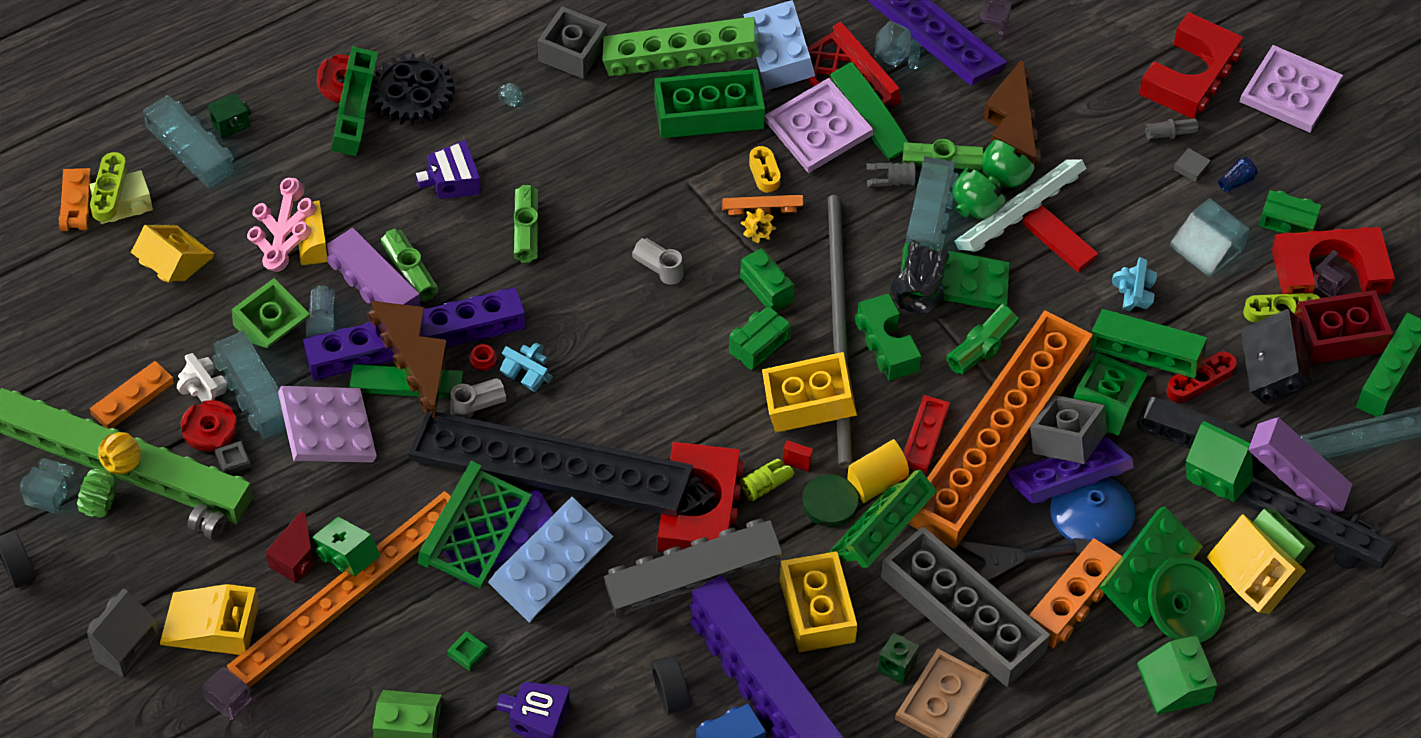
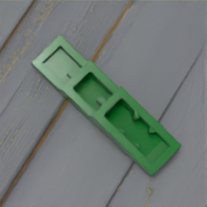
M850 62L831 73V81L872 127L873 135L870 138L885 157L891 161L903 153L904 143H909L881 99L855 65Z

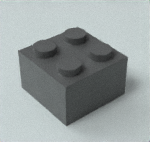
M562 6L538 39V61L584 79L603 51V36H607V24Z
M1053 395L1030 426L1033 453L1085 464L1107 433L1105 405Z

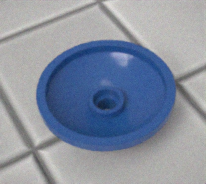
M1107 477L1099 480L1096 484L1084 485L1073 489L1070 493L1053 496L1050 513L1057 530L1071 542H1073L1074 538L1086 540L1095 538L1108 547L1124 539L1132 529L1135 519V505L1126 488L1116 480Z

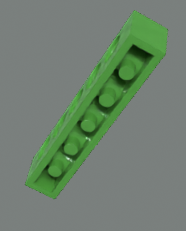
M755 17L603 36V63L609 76H621L638 72L645 73L653 70L759 57V30Z

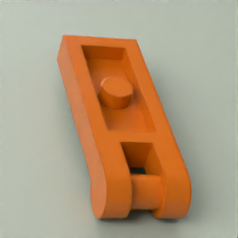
M90 168L63 169L61 210L59 215L60 231H69V228H78L79 231L88 230L91 191L89 185L91 184Z

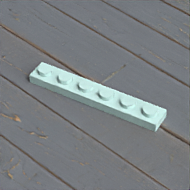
M1065 160L1004 204L995 214L985 218L957 238L954 242L958 250L976 252L985 246L986 241L1003 234L1004 228L1008 225L1019 222L1023 219L1022 215L1026 212L1040 207L1041 201L1058 194L1063 185L1079 178L1078 174L1086 169L1083 160Z

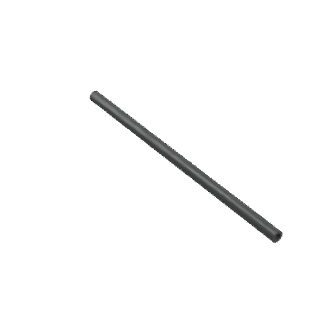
M831 195L828 197L833 345L834 354L844 352L848 366L841 198L838 195ZM850 417L837 419L838 466L842 469H848L849 465L852 464Z

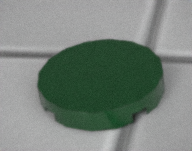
M827 474L818 476L807 484L803 491L802 506L805 514L812 522L826 524L825 527H837L852 520L858 507L859 496L856 488L849 480L837 475Z

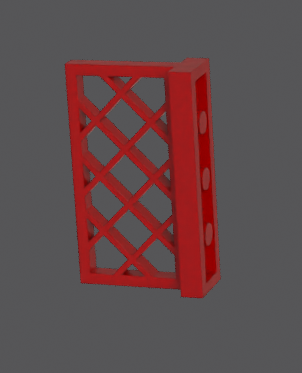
M841 21L832 26V33L807 48L810 57L817 58L816 64L813 66L815 76L807 78L813 87L821 83L816 80L818 73L830 75L838 70L839 60L850 61L867 80L875 93L882 98L881 101L885 107L890 104L893 108L901 103L899 87ZM832 42L837 46L836 53L823 52V48ZM821 59L834 60L833 68L819 67Z

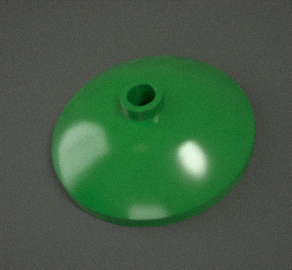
M1190 558L1173 559L1161 565L1150 581L1148 589L1150 612L1158 628L1172 640H1178L1197 635L1201 643L1211 638L1218 631L1225 613L1224 595L1219 581L1204 564Z

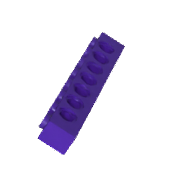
M516 287L501 289L482 296H473L457 302H448L429 309L424 308L425 321L422 337L444 339L448 348L525 329V313ZM371 322L303 339L305 356L313 381L351 372L353 364L376 366L394 361L393 355L395 354L391 347L387 349L384 346L380 337L382 332L378 326L373 327Z

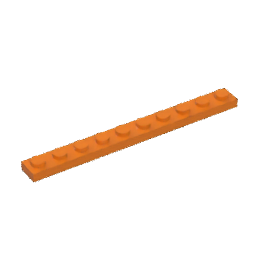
M445 491L377 545L381 554L379 558L357 576L344 571L228 664V672L248 690L420 551L451 496Z

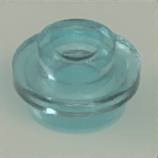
M511 83L501 85L498 89L499 100L510 106H517L518 102L522 101L523 94L518 86Z

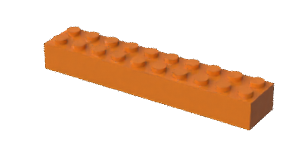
M1047 311L1042 313L928 476V480L936 488L937 492L908 525L918 530L924 526L942 543L956 549L1031 439L1030 426L1053 395L1060 396L1088 356L1093 334Z

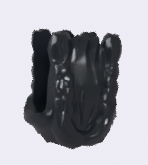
M912 240L910 242L903 272L900 270V274L894 278L890 287V291L901 309L912 313L924 314L929 313L933 308L942 303L945 295L942 280L945 274V264L950 257L948 249L942 247L937 251V248L932 249L931 246H921L919 241ZM909 292H920L924 296L913 295Z

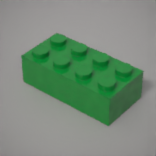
M757 69L654 78V100L661 138L764 129L765 107Z

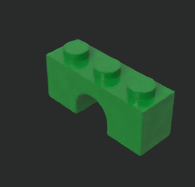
M889 293L859 302L858 313L855 315L856 325L859 330L864 331L867 347L870 351H874L880 372H884L889 381L919 372L921 355L912 337L908 335L902 338H894L887 334L898 329L899 312Z

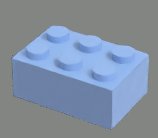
M793 0L744 14V18L755 17L759 30V57H756L766 91L815 76Z

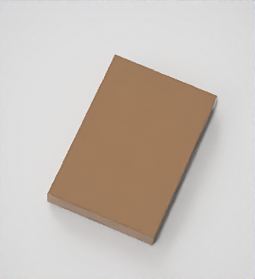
M937 649L896 713L895 720L929 738H953L986 685L989 675Z

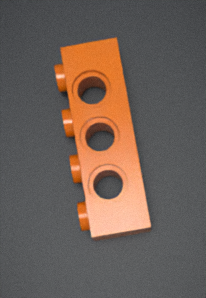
M1095 538L1092 539L1029 614L1032 620L1050 634L1048 645L1054 649L1060 641L1066 642L1077 621L1081 623L1090 611L1089 606L1093 601L1098 603L1105 593L1099 586L1122 557ZM1088 574H1094V575H1096L1097 577H1092V576H1090V575H1088ZM1072 593H1078L1081 596H1075ZM1057 612H1060V613H1063L1065 616H1060V615H1057L1056 613H1057Z

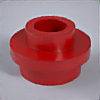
M477 345L470 353V364L473 368L480 371L489 370L497 362L496 352L489 345Z

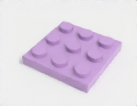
M1272 45L1242 93L1240 102L1310 133L1341 83L1343 75Z
M830 78L765 115V122L808 173L873 135L872 127Z
M281 386L278 395L293 461L374 462L377 455L360 388Z

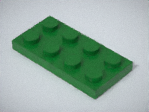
M905 243L903 247L901 272H903L908 257V246L910 243ZM949 251L950 257L945 264V274L942 280L945 301L997 310L1001 304L1007 306L1009 262ZM909 292L913 295L924 296L920 292Z
M1165 506L1161 507L1156 511L1099 588L1137 628L1144 626L1151 617L1148 589L1156 570L1164 563L1173 559H1194L1203 546Z

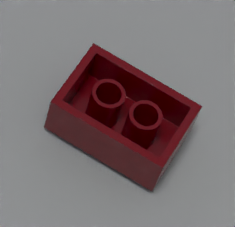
M1376 290L1300 301L1297 303L1294 313L1303 322L1309 364L1384 353L1393 334Z

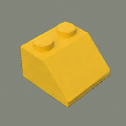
M144 225L131 251L132 254L139 258L140 264L147 268H152L158 273L157 276L161 280L168 283L187 280L214 256L212 251L177 225Z

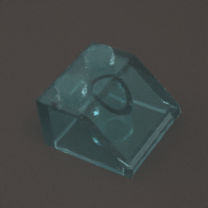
M1209 198L1190 214L1171 241L1170 247L1211 277L1245 248L1250 229Z

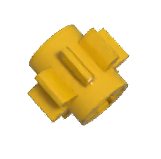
M760 208L753 214L748 211V217L745 221L741 222L747 229L743 235L747 238L752 236L753 241L759 243L760 238L769 240L771 231L776 230V227L772 226L770 222L774 217L770 214L764 216V211Z

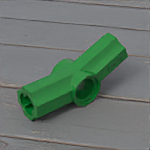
M1001 304L983 325L975 326L967 335L966 340L947 355L946 361L950 365V369L956 374L960 373L963 375L983 358L985 360L991 359L999 351L1002 340L1020 322V319L1007 306Z

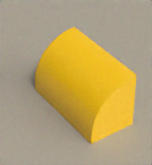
M319 200L313 202L316 205L314 214L303 220L311 228V234L307 239L302 240L298 244L301 265L328 262Z
M893 439L849 465L847 480L856 488L859 499L866 503L884 492L890 485L897 484L907 478L909 475L908 463L901 448Z

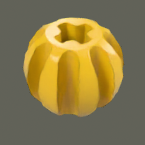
M118 432L110 434L100 443L98 448L101 464L112 474L121 475L131 472L137 467L141 459V449L137 441L128 433Z

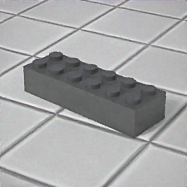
M762 518L747 523V528L736 531L735 528H730L720 532L719 537L708 541L707 537L700 538L691 542L692 547L683 550L680 549V546L664 551V556L653 559L652 556H647L637 560L636 566L626 569L625 565H621L608 570L609 575L604 576L615 616L619 617L690 593L721 575L725 580L780 562L782 552L771 520L763 522Z
M924 526L883 559L881 578L1006 687L1012 684L1047 652L1050 634Z

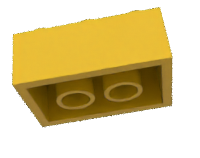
M844 352L762 369L769 415L775 433L857 415Z
M837 551L781 561L779 579L798 652L855 643L857 622Z

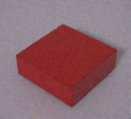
M786 441L783 448V464L809 472L812 465L813 449Z

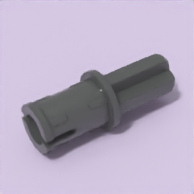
M1170 118L1168 121L1146 123L1145 125L1148 140L1164 137L1174 139L1175 135L1190 134L1198 131V122L1195 118L1173 121Z

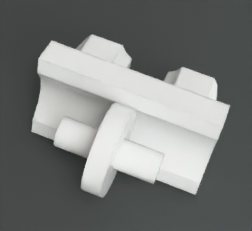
M193 353L185 355L187 364L178 375L180 380L177 384V389L181 394L191 393L192 396L197 395L202 402L207 400L215 401V397L226 392L227 382L223 376L210 377V375H213L214 366L209 357L197 359Z

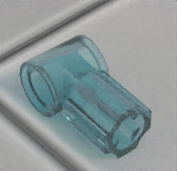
M317 286V288L311 290L310 317L306 319L307 338L336 331L334 314L335 291L327 286Z

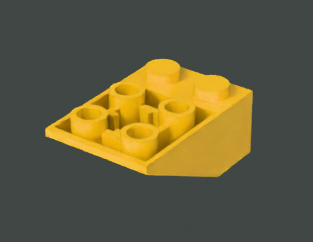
M1244 514L1240 516L1207 556L1208 560L1232 588L1258 613L1270 614L1306 572L1301 565Z
M226 584L173 593L160 645L241 655L249 648L259 608L256 588Z

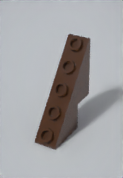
M1021 60L986 102L983 120L998 127L992 134L991 142L999 140L1015 148L1014 153L1021 157L1023 154L1034 166L1035 164H1040V149L1035 148V144H1037V128H1032L1035 112L1034 108L1029 106V103L1032 102V90L1027 88L1029 69L1024 68V63Z
M372 301V310L367 312L373 327H379L382 332L380 337L384 346L387 349L391 347L395 354L393 355L394 362L399 370L404 369L406 372V381L412 392H418L420 396L419 402L423 411L426 414L430 413L435 418L447 354L446 340L422 337L425 321L424 307Z

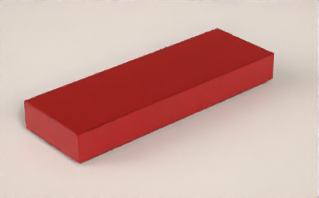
M1043 205L1023 218L1022 224L1078 273L1097 260L1098 253Z
M926 395L923 396L903 453L909 469L921 470L927 474L950 408V402Z

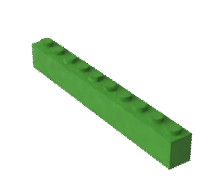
M0 389L1 434L89 468L106 470L99 460L98 448L108 435L120 432L119 430L105 428L91 419L79 418L65 409L58 410L49 406L44 401L32 400L18 391ZM134 438L141 449L140 462L129 473L114 474L118 479L193 508L199 503H204L211 507V511L214 513L219 511L226 515L229 522L234 524L239 522L253 499L251 485L246 479L240 476L228 475L217 467H207L191 457H181L173 454L167 448H158L148 444L141 438Z

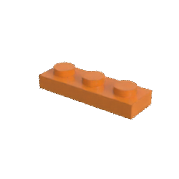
M803 195L722 199V211H728L729 216L744 215V210H755L756 213L758 208L762 209L764 214H770V209H781V213H796L797 208L803 206Z
M154 361L90 408L91 415L105 428H114L174 384L173 377Z

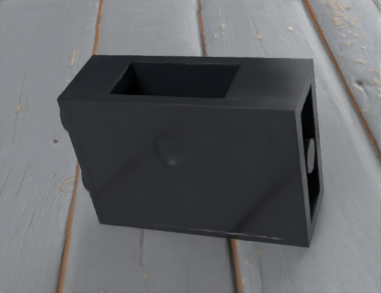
M1290 309L1241 329L1250 392L1263 404L1273 402L1279 397L1297 392L1312 384L1303 322Z

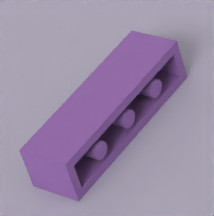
M354 228L349 229L327 244V261L334 270L338 269L343 274L346 282L351 287L355 286L360 291L362 298L367 303L380 301L420 307L419 293Z
M1279 417L1259 423L1248 450L1306 502L1332 514L1343 511L1352 483Z

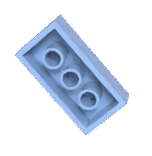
M571 497L495 572L488 583L530 623L608 544L613 536Z

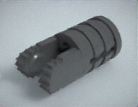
M914 162L908 164L867 163V170H887V179L873 178L867 180V187L915 186Z

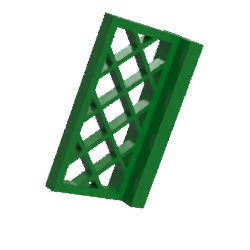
M471 461L420 549L418 564L426 568L432 565L481 589L531 499V494L481 471V465ZM484 481L492 485L495 493L481 497L479 491L481 482ZM513 495L522 500L519 506L507 509L503 498ZM498 499L502 511L488 514L484 503ZM479 504L483 516L469 519L466 513L467 507ZM505 517L508 525L507 528L494 531L490 520ZM486 522L489 533L475 537L471 525ZM467 527L470 538L456 542L453 535L454 530ZM492 539L495 546L494 551L482 554L478 542ZM473 544L477 556L462 560L458 548ZM453 549L457 561L446 563L438 558L442 552ZM479 562L482 568L479 578L467 573L465 565Z
M921 470L914 471L905 482L890 485L828 553L837 551L840 563L857 560L862 568L869 567L936 494V488Z

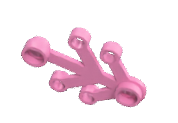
M286 178L281 182L280 189L283 200L278 222L273 218L271 210L265 204L260 203L253 209V216L260 222H263L274 235L273 245L265 239L266 233L257 226L249 230L247 238L254 245H258L264 252L263 265L270 271L279 272L283 270L289 263L288 253L311 234V228L303 222L306 217L311 216L316 211V205L309 198H304L298 203V212L290 218L293 202L300 199L305 190L304 186L296 178ZM292 231L294 235L285 242V237Z

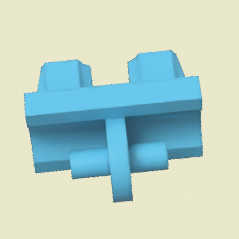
M1141 257L1138 259L1137 266L1130 269L1123 267L1112 278V283L1115 287L1119 288V292L1125 293L1123 309L1129 312L1135 306L1148 309L1154 302V293L1144 290V287L1152 288L1157 279V272L1146 268L1147 260Z
M535 343L531 348L523 345L520 352L525 354L526 357L507 346L503 350L502 354L505 360L502 363L500 372L504 376L514 380L520 369L525 370L527 373L521 383L533 392H536L544 381L549 384L553 378L548 373L547 368L537 363L538 361L545 364L548 359L542 355V345Z

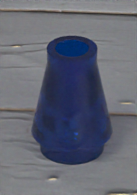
M1247 157L1238 159L1223 177L1218 180V184L1227 193L1236 187L1253 181L1258 174L1257 167Z

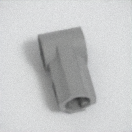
M641 238L636 243L632 257L658 273L661 281L673 285L682 280L684 274L682 256L678 251L674 249L666 250L648 238Z
M496 378L473 386L468 384L454 386L450 396L451 414L471 418L477 410L506 402V394L501 380Z

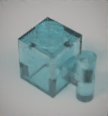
M890 20L876 34L874 57L894 67L904 58L909 59L908 66L910 68L916 69L918 67L920 44L914 39L911 40L910 29Z
M41 458L39 468L32 467L28 476H24L21 481L20 492L22 493L25 505L56 514L68 493L64 476L72 478L75 468Z

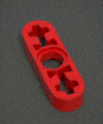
M1218 352L1203 360L1198 373L1208 376L1209 380L1205 382L1180 374L1173 376L1169 380L1166 391L1168 398L1175 403H1185L1229 379L1235 371L1237 363L1235 357L1228 352Z

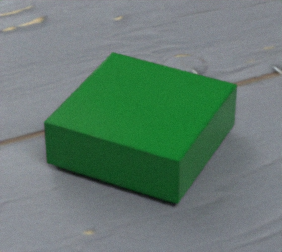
M466 631L447 650V654L468 671H471L489 652V647Z

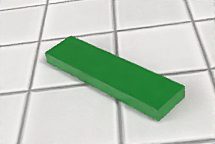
M353 364L350 388H360L361 393L420 397L417 391L412 392L406 381L407 374L404 369ZM443 371L439 398H450L453 387L463 383V371Z

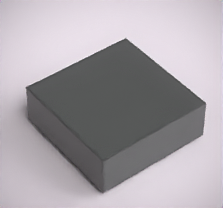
M1188 148L1175 163L1174 170L1196 182L1209 167L1211 160Z
M242 441L215 449V454L223 473L231 475L251 468Z

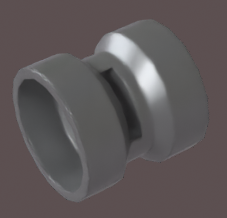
M199 503L192 510L187 525L196 532H204L205 537L215 541L224 532L228 518L219 511L214 513L211 511V507L204 503Z

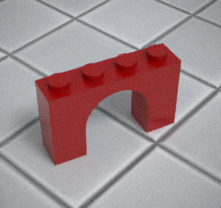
M1188 12L1177 27L1173 45L1200 57L1206 62L1209 69L1200 74L1187 75L1154 61L1142 78L1139 95L1191 119L1196 118L1200 111L1204 112L1206 110L1211 94L1215 96L1218 92L1221 79H1226L1229 76L1232 63L1234 61L1238 62L1244 50L1241 48L1243 37Z
M1380 227L1276 234L1271 251L1282 294H1313L1316 283L1310 261L1323 255H1333L1348 261L1357 272L1362 292L1376 290L1377 295L1390 294L1395 277Z
M673 442L670 460L693 465L694 472L691 480L701 476L705 481L704 484L720 495V502L714 510L701 516L678 515L675 517L661 514L658 552H664L678 546L683 550L692 547L691 542L707 537L708 541L719 537L720 532L730 529V525H736L738 508H733L734 501H739L741 485L736 484L737 477H743L744 461H739L740 449Z

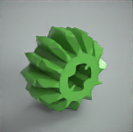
M91 469L87 476L84 477V482L78 494L77 505L79 512L93 518L94 516L98 518L105 517L111 509L113 501H115L114 498L118 486L116 475L103 469Z

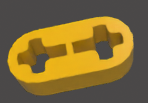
M764 146L753 148L749 156V165L757 187L766 193L776 191L780 186L781 176L772 151ZM758 158H762V160H765V164L762 165L761 160ZM765 174H768L769 179L773 181H768V179L765 178Z

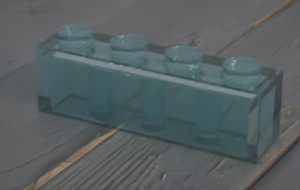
M166 95L142 110L146 128L208 189L234 173L232 163L234 158L230 150L226 147H221L215 136L211 132H206L199 120L194 116L191 117L179 101L175 102L169 95Z
M924 156L905 243L916 240L920 242L921 246L926 245L941 249L944 246L945 235L941 234L942 229L947 230L950 214L946 213V209H952L954 199L953 193H950V190L959 176V173H954L955 162Z
M238 332L213 343L215 355L212 356L215 367L218 371L223 370L225 373L224 379L227 382L228 389L230 391L235 390L237 393V403L242 411L247 410L249 414L248 421L254 431L259 430L263 439L285 430L286 425L278 395L279 389L245 332Z

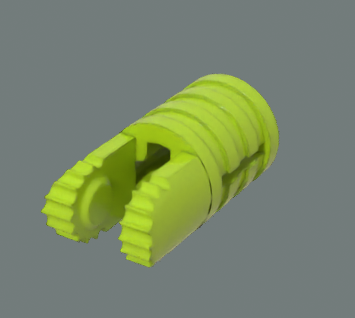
M776 459L740 479L739 483L747 499L755 501L757 498L770 492V490L791 479L795 471L788 465L783 466V461Z

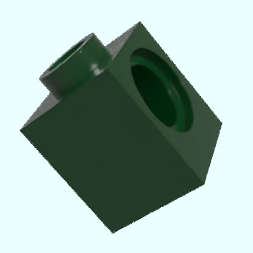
M237 93L208 104L210 121L221 139L250 127L248 116L251 115V110L246 101L242 102Z
M893 633L879 654L877 672L903 685L917 663L919 645Z

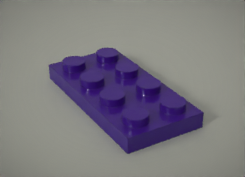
M1106 437L1101 440L1085 464L1048 457L1008 471L1007 477L1008 482L1033 504L1044 502L1048 498L1059 494L1070 493L1073 489L1084 485L1096 484L1099 480L1110 476L1121 475L1124 471L1133 469L1134 466L1133 459Z
M539 490L529 493L531 494V499L489 573L499 569L554 515ZM518 498L505 505L507 509L517 507L522 500ZM499 507L495 510L488 512V514L502 511L501 507ZM505 517L490 520L494 531L506 529L508 526ZM486 522L471 525L475 537L489 533ZM467 527L455 529L453 532L456 542L470 538ZM492 539L478 542L482 554L493 552L495 549ZM473 544L458 548L462 560L477 556ZM453 549L444 551L450 563L457 561ZM479 562L465 565L467 573L479 578L482 573Z

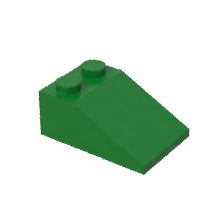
M1097 352L1079 383L1073 399L1105 405L1107 433L1119 436L1148 373Z

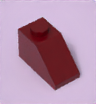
M303 512L297 515L266 551L268 567L294 583L302 576H306L313 566L306 514Z

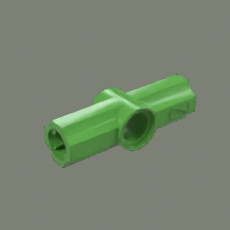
M939 139L933 144L904 143L902 163L914 162L915 166L931 167L933 171L941 174L949 172L952 168L966 169L968 167L972 170H981L983 148L956 146L947 139Z
M522 185L520 188L515 189L514 259H518L521 263H531L532 260L537 259L538 189L533 188L531 185Z
M394 228L387 231L385 236L381 238V244L398 269V273L419 293L420 301L426 302L433 299V296L438 293V286L422 263L420 253L411 246L402 230Z

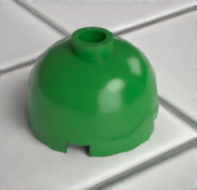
M993 140L987 146L982 156L981 167L983 173L998 190L1000 187L1016 189L1022 186L1030 178L1035 167L1023 154L1021 157L1014 153L1015 148L999 140Z
M968 167L960 174L952 190L954 201L957 203L955 208L965 218H968L969 215L975 219L988 218L995 214L1006 201L1003 194L999 197L995 194L994 190L997 187L989 179L976 170L969 173Z

